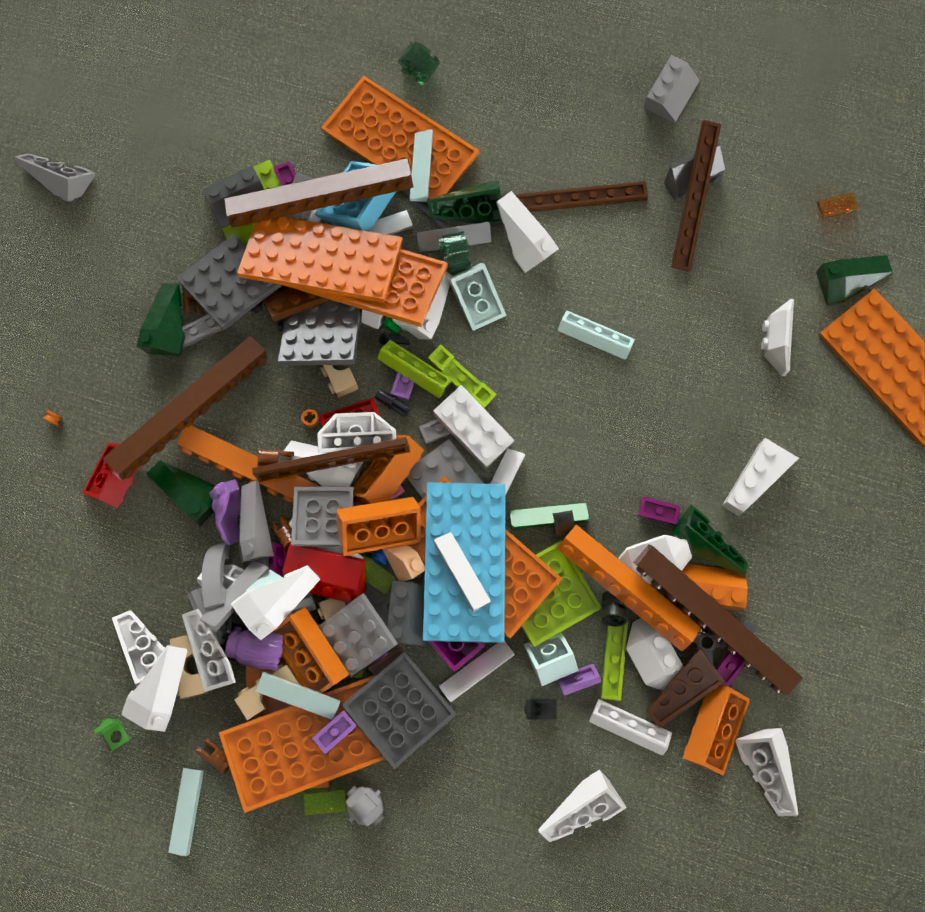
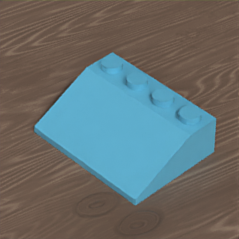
M351 161L344 172L371 167L376 164ZM396 192L319 208L315 215L335 226L370 232Z

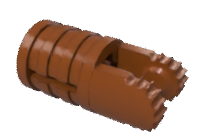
M259 449L257 466L279 463L278 456L293 457L294 451Z
M282 515L279 518L282 528L276 523L271 527L284 550L288 552L292 528L289 525L288 519Z
M206 738L204 743L213 753L209 755L200 747L195 752L208 764L216 768L221 775H224L230 769L226 754L210 739Z

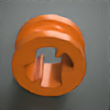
M308 409L302 413L301 420L306 427L313 428L318 425L319 416L315 410ZM312 414L313 417L315 416V418L312 419L311 423H309L308 420L305 421V419H307L309 417L308 415Z
M47 410V416L43 417L44 420L57 427L59 426L58 422L63 419Z

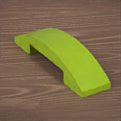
M441 344L428 357L430 362L441 373L452 379L451 383L458 388L462 385L483 408L497 395L485 383H481L457 362L454 356Z

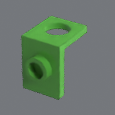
M107 718L99 723L98 728L93 730L95 734H103L112 751L130 741L119 719ZM114 731H120L122 734V739L118 743H114L111 740V735Z

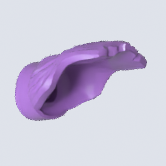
M236 479L220 482L209 493L213 500L212 509L215 513L216 528L223 542L229 546L236 543L239 539L237 517L240 513L241 498Z
M234 627L226 642V657L234 658L238 663L249 667L278 670L279 658L282 657L283 651L281 646L283 644V635L271 632L260 640L249 629L242 631V627Z

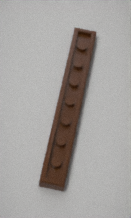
M703 120L701 123L671 268L687 272L691 269L721 124L707 120Z
M646 181L515 194L529 212L648 200Z
M406 437L254 467L252 470L256 479L259 482L409 453L410 445Z

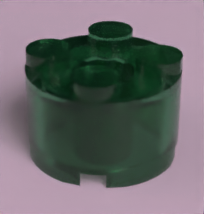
M410 42L399 58L398 63L402 66L401 71L408 77L410 75L414 76L419 84L424 85L433 75L440 61L436 55L433 58L430 55L431 51L421 43Z
M464 231L441 236L439 239V249L441 254L444 253L445 255L443 261L448 263L446 271L451 273L472 268V262L468 260L471 254Z

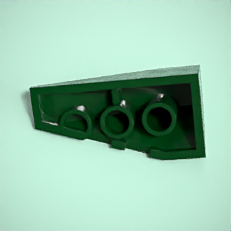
M499 181L483 183L427 199L430 218L449 221L458 220L464 221V223L489 222L490 225L503 223L496 203L501 199Z
M887 255L823 263L816 271L826 305L845 302L893 272Z
M161 284L142 324L137 347L147 354L181 356L185 335L182 331L183 316H181L180 312L182 304L179 284Z
M161 460L146 473L199 526L214 513L212 509L213 500L209 494L215 487L213 484Z
M690 505L673 528L671 536L687 540L691 554L744 576L747 572L748 562L732 545H727L721 537L723 535L719 530L715 532L708 523L711 521L693 505Z

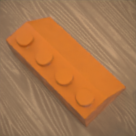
M396 435V439L406 437L410 445V452L373 459L353 486L354 500L362 505L389 501L392 495L399 490V485L410 475V470L414 464L420 461L424 449L410 436Z
M414 497L336 509L337 530L343 556L421 542L420 507Z
M688 563L683 568L682 572L723 608L740 611L746 608L748 591L746 575L742 576L724 568ZM663 590V596L667 598L669 601H671L668 597L665 596L668 592Z
M306 607L287 617L272 631L273 633L283 635V644L281 645L283 647L282 656L301 686L323 693L349 675Z
M720 685L707 694L699 708L683 758L724 776L750 699L724 685Z

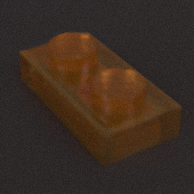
M854 192L821 199L817 202L822 219L856 212L859 209Z

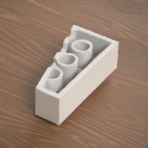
M763 439L722 506L737 516L741 515L799 458L770 440Z

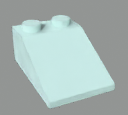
M477 264L448 278L472 331L506 316L485 264Z

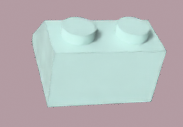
M562 632L533 648L530 642L524 644L533 669L542 686L579 671L574 654Z

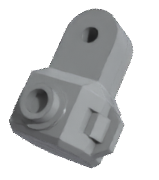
M354 786L346 794L348 796L346 805L350 816L348 820L350 822L355 820L360 825L369 826L374 824L376 826L384 818L382 815L384 806L380 796L382 792L380 790L375 792L371 787L361 786L357 788Z

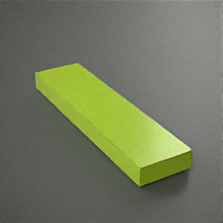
M628 622L618 627L607 625L600 699L621 701Z

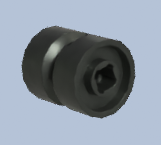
M609 591L602 594V622L612 627L625 625L628 622L627 606Z

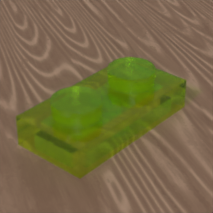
M365 555L363 558L365 559L366 581L386 595L392 587V581H396L397 578Z
M345 790L304 794L305 815L347 811Z

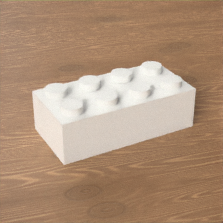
M462 385L433 410V415L484 469L491 465L514 442V439Z

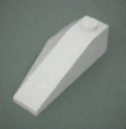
M598 770L584 779L538 830L545 839L552 842L572 834L574 829L585 826V828L592 826L591 822L601 818L603 821H606L626 809V806L607 777Z

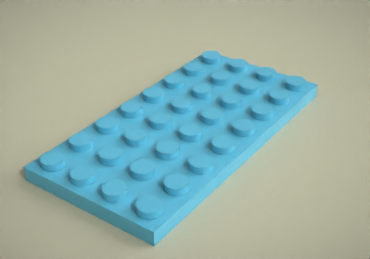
M427 482L423 641L504 643L506 484ZM450 532L453 534L491 601L474 612L434 544L436 538Z

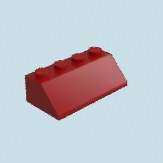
M291 543L289 544L282 571L283 578L286 574L308 565L320 578L308 593L350 603L365 592V559L348 555L343 556L340 553L311 546H292Z

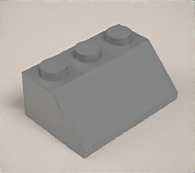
M671 55L647 95L644 104L645 109L674 124L700 81L687 62Z

